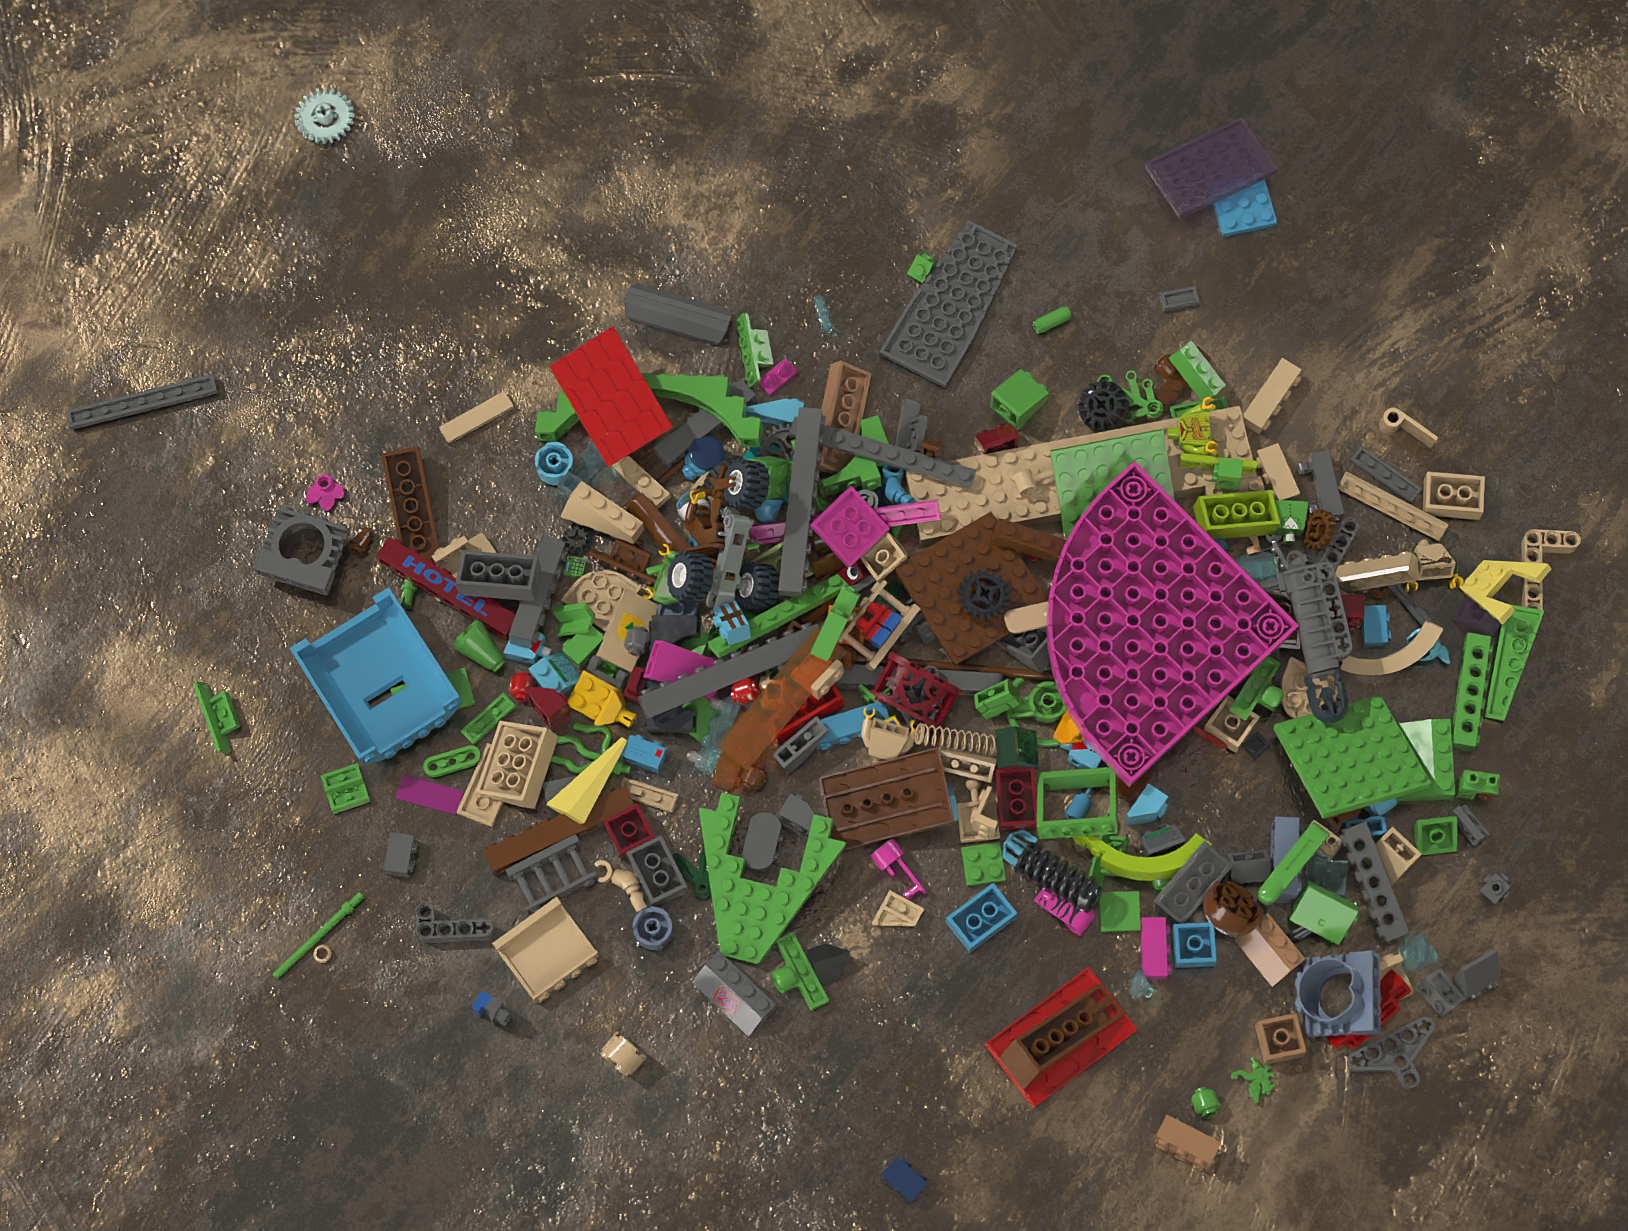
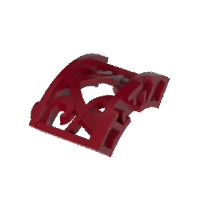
M891 651L888 659H890L876 686L870 691L871 694L876 696L874 700L883 705L886 702L923 721V725L926 724L928 728L931 725L935 729L939 726L941 727L956 697H960L963 690ZM897 665L896 678L890 677ZM908 673L914 675L912 681H904L903 677L907 678ZM922 677L925 678L924 690L930 699L921 703L910 704L903 684L913 685L918 683ZM888 680L896 682V686L888 687L893 690V694L890 696L882 693ZM932 685L937 688L933 692L936 695L934 697L929 692V687ZM899 696L903 706L892 700ZM946 696L945 700L941 704L939 701ZM936 704L940 709L934 720L928 718L927 713L933 711L935 714V709L932 705ZM923 709L922 716L912 712L913 710Z

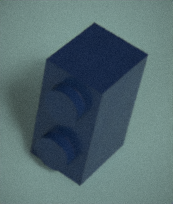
M897 1156L881 1174V1178L912 1204L927 1187V1178L919 1171L917 1173L910 1168L912 1166L911 1163L905 1158L900 1159Z

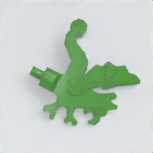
M1251 1057L1253 1062L1251 1066L1254 1071L1247 1073L1243 1070H1237L1231 1073V1078L1237 1079L1238 1075H1241L1245 1080L1252 1081L1248 1089L1250 1098L1253 1099L1255 1104H1258L1260 1089L1262 1094L1266 1092V1095H1268L1269 1091L1275 1086V1083L1273 1085L1270 1084L1271 1081L1268 1080V1077L1271 1076L1274 1079L1276 1076H1274V1072H1267L1273 1066L1267 1064L1266 1068L1263 1069L1259 1060L1256 1061L1255 1057Z

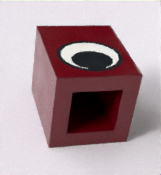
M857 560L849 568L846 566L838 575L849 586H854L871 575L862 560Z

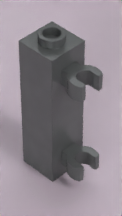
M1326 450L1310 453L1309 463H1299V467H1297L1299 475L1311 472L1319 505L1308 506L1307 512L1312 515L1313 510L1318 511L1319 509L1332 512V516L1336 517L1334 522L1338 523L1342 520L1344 511L1330 452Z

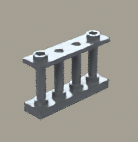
M576 834L506 869L510 881L513 879L518 881L529 902V905L525 906L528 915L535 913L554 898L560 899L583 886L589 887L598 879L595 871L589 874L577 851L580 842ZM566 852L571 855L582 878L571 882L560 861V855ZM549 861L553 863L564 884V887L555 892L542 869L543 864ZM531 870L535 871L547 896L537 901L524 877L525 873Z

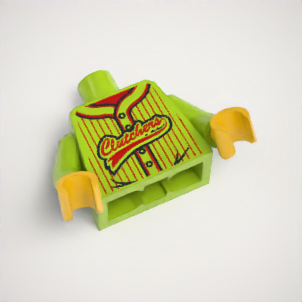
M1206 397L1203 403L1182 414L1178 418L1177 427L1167 428V439H1178L1179 449H1183L1188 454L1208 455L1210 452L1212 455H1217L1218 451L1213 448L1219 445L1211 441L1209 411L1206 412L1207 409L1214 410L1216 408L1214 404L1209 406V403L1214 399Z

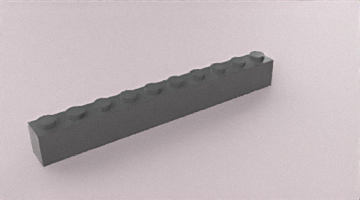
M799 407L778 588L780 596L803 597V591H807L805 573H809L810 562L807 561V554L811 555L812 543H809V536H813V529L810 524L811 518H815L816 507L813 506V499L817 500L818 495L815 481L819 482L820 470H817V464L821 463L822 452H819V446L823 445L824 434H821V428L825 427L826 416H823L822 409Z
M812 622L802 625V630L795 632L792 629L783 633L784 637L778 640L775 636L765 640L766 644L763 646L755 644L748 647L749 651L742 654L741 651L731 654V659L724 661L723 658L712 662V667L706 669L704 665L694 669L695 674L689 676L688 673L677 676L678 680L673 683L668 680L660 683V688L653 690L650 687L641 691L642 695L638 696V700L646 719L811 652L821 631L819 625H812Z

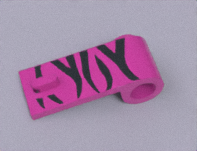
M1043 888L1033 900L1036 904L1065 922L1066 926L1079 936L1084 933L1095 919V911L1093 909L1085 913L1077 905H1071L1068 900H1063L1059 895L1052 894L1051 889L1045 890Z

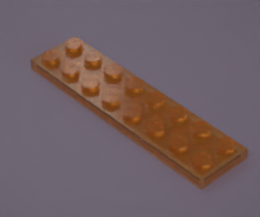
M818 627L717 745L719 749L746 771H748L812 695L811 686L836 659L840 661L847 653L841 646L836 644L828 662L811 654L810 652L821 631Z

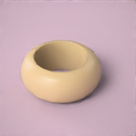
M319 945L313 953L315 960L319 963L328 962L332 956L331 949L326 945ZM321 949L328 951V955L324 959H319L317 956Z

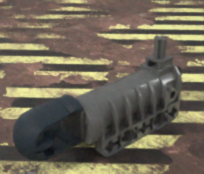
M1292 551L1287 556L1288 570L1276 574L1274 579L1260 581V587L1265 592L1279 589L1280 593L1286 592L1287 596L1290 595L1295 620L1299 625L1298 633L1308 671V676L1304 677L1303 680L1305 686L1308 687L1306 693L1310 709L1319 721L1335 723L1344 718L1349 708V699L1345 683L1341 681L1343 674L1342 670L1338 669V660L1347 658L1352 650V641L1337 577L1331 563L1321 562L1306 566L1304 555L1300 551ZM1292 555H1299L1301 563L1293 565L1290 562V557ZM1322 570H1325V572L1328 573L1327 582L1325 583L1324 580H1326L1325 574L1321 573ZM1330 588L1334 591V594L1327 595L1324 590ZM1333 601L1335 602V604H1333L1334 610H1337L1335 620H1333V618L1335 617L1334 612L1330 611V608L1332 607L1331 602ZM1340 626L1343 632L1336 633L1333 627ZM1341 639L1344 640L1342 641L1343 648H1346L1345 652H1343L1342 649H1339V646L1341 645ZM1334 675V685L1337 686L1338 690L1337 701L1333 699V695L1336 693L1331 690L1330 686L1321 688L1319 698H1317L1315 693L1316 685L1312 679L1318 678L1321 682L1328 680V676ZM1320 698H1323L1324 704L1321 705L1322 711L1319 708Z

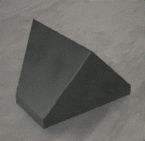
M827 943L807 949L821 986L839 981L851 951Z

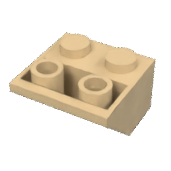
M1393 827L1375 844L1391 886L1421 856V853ZM1364 858L1363 860L1370 866V860Z

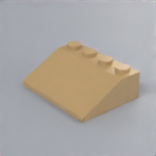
M499 721L475 793L513 805L535 809L559 736L548 728Z

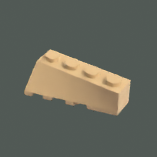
M582 481L570 495L560 516L565 520L574 521L576 524L585 525L593 528L595 531L604 532L631 544H634L644 531L642 521Z

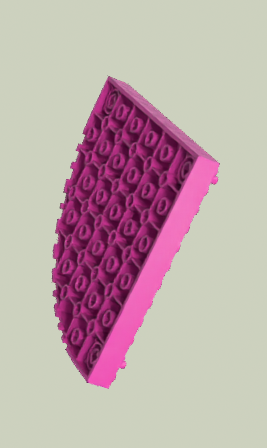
M1135 461L1090 503L1070 533L1053 575L1046 621L1050 663L1060 697L1072 721L1086 742L1128 787L1135 783L1286 641L1299 626Z

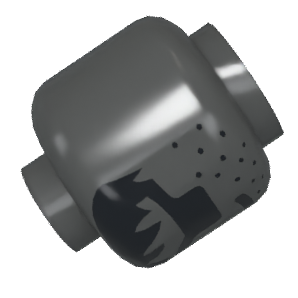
M634 626L627 631L624 647L629 651L630 655L640 656V654L648 651L651 635L646 628Z

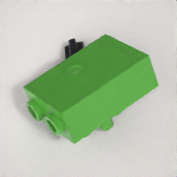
M1307 881L1289 912L1290 920L1301 926L1290 931L1286 936L1292 943H1295L1314 932L1339 945L1342 940L1347 938L1350 932V925L1356 923L1359 917L1358 907L1356 904Z

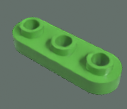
M472 745L429 757L424 762V770L430 777L445 775L477 765L481 758V753L477 747ZM470 754L475 755L474 759H468V756ZM451 760H456L454 765L449 764ZM433 765L438 766L435 771L431 770Z

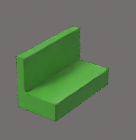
M587 602L554 607L553 614L560 621L556 635L565 636L590 632L596 614Z

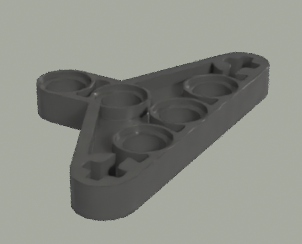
M1421 1017L1353 1052L1346 1060L1347 1068L1353 1072H1395L1403 1087L1414 1089L1420 1082V1076L1412 1061L1435 1029L1434 1021L1429 1017ZM1422 1022L1425 1024L1429 1023V1031L1422 1029L1418 1032L1421 1036L1417 1037L1416 1029L1422 1026ZM1410 1030L1413 1033V1039L1405 1040L1402 1036L1403 1031ZM1387 1039L1395 1041L1396 1047L1391 1050L1385 1046ZM1368 1049H1377L1378 1057L1370 1058L1368 1056ZM1364 1055L1365 1059L1360 1061L1359 1067L1351 1065L1353 1057L1357 1060ZM1403 1057L1406 1065L1398 1067L1395 1064V1058ZM1412 1074L1416 1079L1415 1084H1407L1405 1076Z

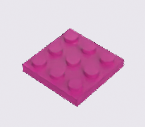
M852 486L844 491L810 524L812 529L848 568L890 529Z

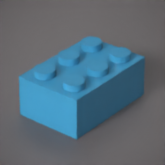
M992 883L946 917V924L967 951L971 953L1017 919V912L996 885Z

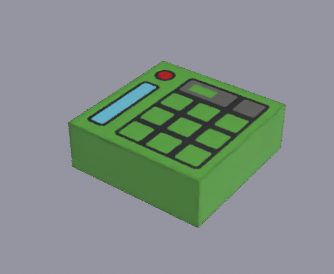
M568 555L564 575L576 578L582 577L587 560Z

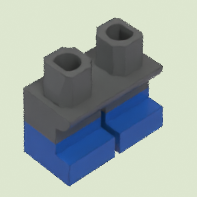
M481 991L471 1007L474 1014L480 1018L484 1013L489 1015L493 1025L498 1022L506 1027L512 1017L510 1012L505 1010L501 1001L484 991Z

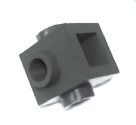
M1497 871L1495 874L1491 872L1484 879L1486 884L1480 891L1495 904L1501 897L1505 900L1512 892L1510 889L1513 885L1510 882L1512 879L1504 872L1500 873Z

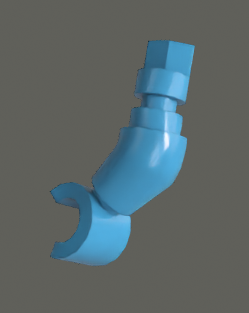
M884 464L882 475L883 483L886 485L885 495L887 499L899 505L918 502L901 487L903 469L892 473L890 472V466Z

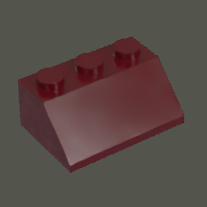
M530 686L524 688L529 705L553 733L571 720L570 706L562 692L558 693L555 689Z

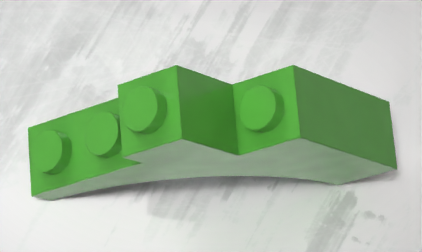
M878 415L860 421L862 436L888 444ZM855 455L852 461L840 472L821 480L824 495H835L840 491L847 490L850 486L855 489L860 485L862 489L875 490L881 486V477L877 466H883L884 464Z
M849 585L841 588L810 652L811 654L828 662L861 594L857 593L858 590Z

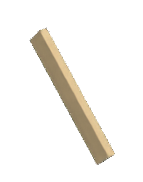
M1347 471L1338 486V489L1437 541L1441 540L1449 525Z

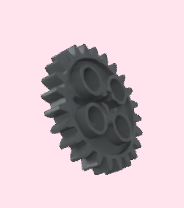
M789 423L786 428H783V425L780 424L778 430L773 426L772 433L766 430L767 437L762 436L764 443L761 442L762 449L756 450V453L761 454L758 457L772 456L790 462L787 455L790 453V458L793 460L794 448L786 442L788 439L795 440V437L789 436ZM774 444L780 450L774 453L769 450V447Z

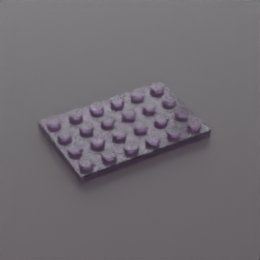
M1242 117L1144 162V167L1179 219L1278 173V168Z

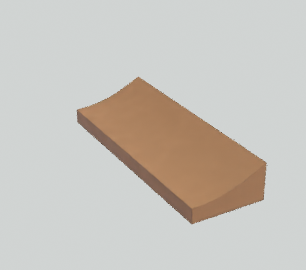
M843 361L830 365L822 404L823 416H826V426L857 435L860 434V421L863 419L872 373ZM820 445L819 452H822L821 463L817 464V470L835 475L844 469L855 455Z

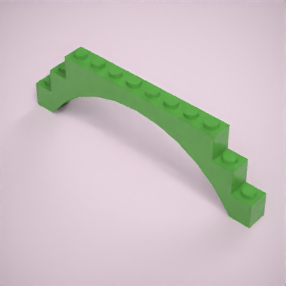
M642 373L655 397L677 399L696 405L714 415L726 425L742 447H761L763 433L761 419L754 416L746 418L747 405L745 398L740 396L730 397L731 384L728 377L723 375L706 376L702 374L688 376L686 374L669 375L663 373L651 375L649 373ZM559 392L556 412L549 410L538 412L535 433L539 441H558L575 423L580 421L564 392Z

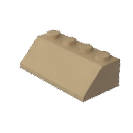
M1401 552L1397 556L1383 555L1380 559L1366 558L1362 562L1357 563L1352 561L1345 562L1344 565L1338 566L1336 570L1338 586L1345 593L1420 580L1418 558L1411 552Z

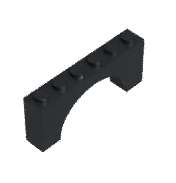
M652 615V621H649L651 640L648 651L651 654L655 641H664L679 647L690 639L701 638V618L698 615ZM646 679V688L658 689L660 688L659 684L662 682ZM677 706L647 719L645 717L644 725L651 733H697V713L693 710H686Z

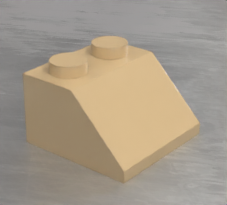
M887 532L860 559L875 580L880 582L907 558L908 553L901 543Z

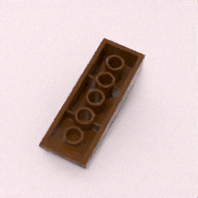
M419 446L381 453L398 539L404 543L406 548H413L418 551L424 559H433L432 555L439 549V543L421 450Z

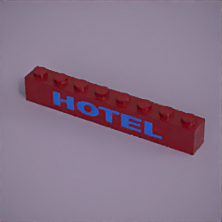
M388 537L376 555L379 563L473 621L476 619L482 621L489 631L506 640L508 638L516 616L514 610L510 608L505 609L494 598L459 595L455 584L456 578L452 576L449 570L445 568L440 569L433 560L429 558L424 559L413 548H406L399 539L394 538L393 540Z

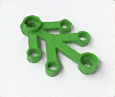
M1133 370L1128 371L1125 377L1130 384L1131 392L1123 390L1129 398L1130 407L1139 405L1143 408L1132 412L1129 411L1132 417L1128 420L1126 419L1125 422L1132 423L1135 418L1145 415L1150 418L1161 416L1163 405L1159 400H1155L1152 380L1144 379L1142 381V388L1146 391L1147 400L1140 396L1136 372ZM1134 374L1135 377L1133 379H1129V375ZM1102 375L1097 380V382L1099 380L1113 382L1109 375ZM1146 383H1151L1150 387L1148 388L1144 387V385ZM1153 407H1157V411L1152 412L1151 409Z

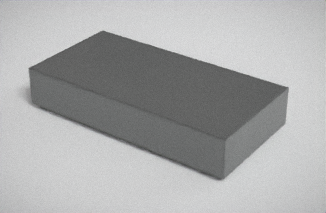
M1196 286L1159 293L1163 312L1200 305Z

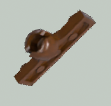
M1197 346L1198 350L1209 363L1211 358L1199 346ZM1170 354L1163 356L1154 366V371L1164 381L1163 385L1154 394L1155 400H1159L1163 405V413L1189 385L1169 360Z

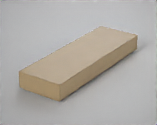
M623 777L620 785L621 787L626 786L634 802L673 814L679 797L678 794Z

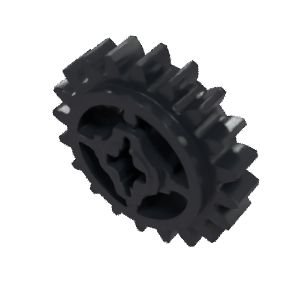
M987 568L984 574H982L980 569L977 570L976 575L971 571L969 573L970 578L964 576V582L959 584V587L962 589L957 591V594L961 595L957 602H963L960 609H967L965 615L972 613V620L976 616L979 617V622L984 617L989 622L991 616L996 620L998 618L997 613L1003 615V608L1007 609L1009 606L1006 602L1011 597L1006 594L1010 592V589L1004 588L1007 582H1000L1003 577L1002 575L998 578L995 577L996 571H993L991 575H989ZM983 582L990 583L993 586H987ZM973 585L975 587V595L969 598V588ZM998 592V603L994 606L992 597ZM980 594H987V597H981ZM975 605H981L987 609H981L976 607Z

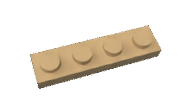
M626 456L611 465L640 494L643 492L657 509L671 498L670 493L631 457Z

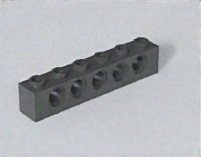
M1362 821L1342 829L1340 839L1342 844L1348 847L1349 853L1347 856L1351 865H1355L1356 872L1354 874L1357 882L1362 883L1364 888L1362 895L1366 902L1369 901L1371 906L1369 913L1371 918L1376 920L1378 924L1376 931L1379 938H1383L1384 941L1388 942L1408 934L1409 930L1367 823ZM1358 839L1363 842V848L1359 851L1354 847V843ZM1364 858L1370 860V867L1364 869L1361 865ZM1374 876L1377 878L1378 883L1372 888L1369 885V879ZM1379 895H1383L1385 898L1382 906L1376 904V898ZM1389 913L1392 916V921L1386 925L1383 922V917Z

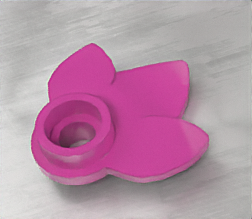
M321 475L316 479L315 485L308 489L306 500L308 504L319 502L322 509L329 511L333 508L335 499L344 498V490L340 484L334 483L331 476ZM324 482L328 483L326 487H322Z

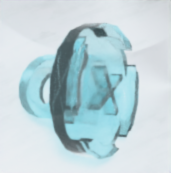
M1414 931L1408 933L1403 938L1404 943L1400 945L1399 953L1404 960L1401 966L1405 967L1406 970L1419 971L1424 965H1430L1437 961V951L1430 945L1429 939L1425 934Z

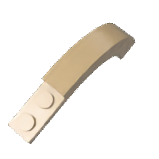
M1425 620L1416 637L1401 650L1378 658H1361L1349 655L1347 658L1340 660L1343 662L1340 669L1359 675H1383L1404 669L1418 661L1433 647L1441 635L1443 627Z

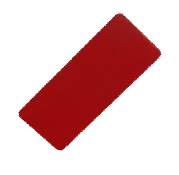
M1194 727L1193 731L1226 750L1227 744L1199 727Z

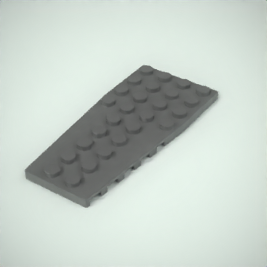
M968 220L966 226L956 236V240L946 250V254L938 261L933 272L928 275L923 286L918 289L904 309L879 351V355L946 388L981 325L1017 249V244Z

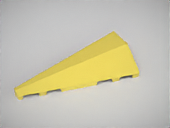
M624 738L618 739L615 744L607 749L597 760L592 762L553 799L548 801L546 805L560 814H565L579 824H583L628 740Z

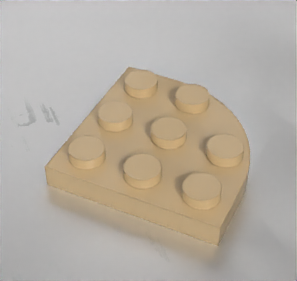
M610 570L590 572L580 577L561 599V602L565 605L587 602L596 614L592 624L606 632L610 624L608 622L623 590L626 588L639 594L642 589L618 572Z
M1290 657L1281 676L1279 689L1285 693L1281 700L1285 711L1292 719L1310 715L1312 711L1306 693L1308 687L1305 686L1303 680L1304 677L1308 676L1306 664ZM1330 675L1327 677L1328 680L1321 682L1318 678L1312 679L1316 685L1315 693L1317 698H1319L1321 688L1330 686L1331 690L1336 693L1333 695L1334 701L1336 700L1338 690L1337 686L1334 685L1335 678ZM1320 698L1319 708L1322 711L1321 705L1324 704L1323 698Z

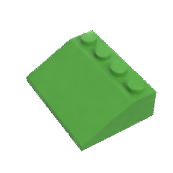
M1428 719L1398 723V727L1429 778L1431 787L1397 797L1396 800H1452L1455 795L1451 720Z

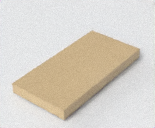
M487 743L456 813L493 828L504 802L475 793L492 745Z

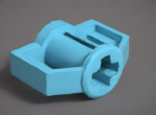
M1024 829L1011 833L1003 844L1002 858L1013 866L1016 865L1018 859L1006 852V847L1020 856L1023 849L1027 846L1015 836L1020 835L1029 843H1036L1038 840Z

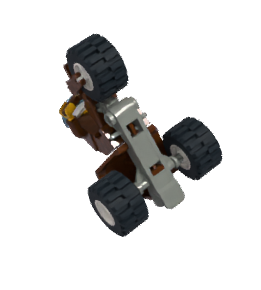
M740 458L734 460L729 466L722 465L720 475L710 477V482L714 485V489L690 490L679 498L676 504L678 515L684 520V524L691 537L701 546L686 548L672 559L667 574V586L673 598L690 602L706 600L707 606L713 608L732 602L735 598L740 608L760 612L771 609L773 604L776 603L779 596L780 579L776 568L770 564L748 562L744 563L743 567L741 566L744 555L748 553V548L745 546H747V540L750 539L748 532L752 528V520L747 516H741L737 507L751 510L758 509L766 500L769 492L770 476L764 463ZM711 496L715 498L712 502H710V500L707 497Z

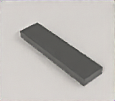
M1362 445L1349 460L1353 465L1410 505H1412L1423 490Z

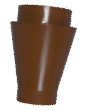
M364 527L349 541L348 549L358 556L365 553L371 536L374 534L373 531L368 527Z

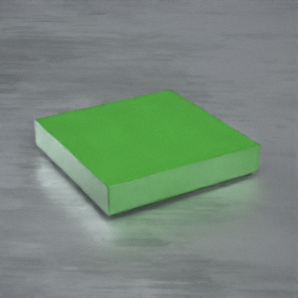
M1139 891L1102 892L1099 898L1101 932L1141 931Z

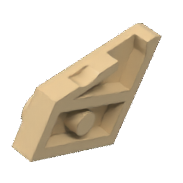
M889 890L872 924L875 926L915 927L925 909Z

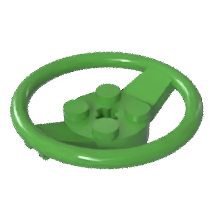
M1048 665L1044 671H1052L1051 665ZM1016 678L1012 684L1018 689L1026 679ZM1043 682L1038 684L1029 696L1020 699V705L1014 709L1007 710L1006 716L1012 729L1023 740L1041 747L1061 745L1055 739H1040L1028 734L1016 721V719L1034 717L1038 722L1052 723L1062 718L1066 707L1060 697L1057 685L1054 682ZM1045 699H1049V701L1053 702V704L1047 706L1046 704H1044Z

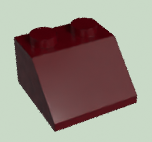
M1010 423L1006 425L999 424L992 430L978 432L975 435L974 443L979 455L1018 448L1019 435Z

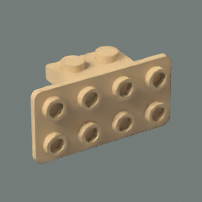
M479 533L468 541L465 536L455 538L447 547L437 549L432 558L437 567L449 570L452 576L457 578L463 550L496 553L486 536L483 533Z

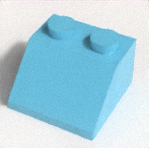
M1148 783L1128 812L1124 825L1128 827L1155 822L1157 817L1161 819L1169 805L1166 803L1168 796Z

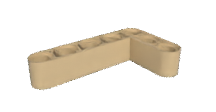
M1529 530L1522 539L1521 560L1527 563H1542V552L1573 553L1580 544V536L1573 531ZM1527 538H1533L1536 543H1530ZM1547 539L1554 540L1555 544H1549ZM1566 540H1572L1574 545L1567 544ZM1528 556H1533L1536 559V561H1530L1528 559ZM1522 577V607L1543 610L1542 581L1538 583ZM1528 592L1534 593L1536 598L1529 597Z

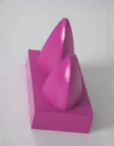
M785 358L766 373L758 385L770 397L798 374V370Z

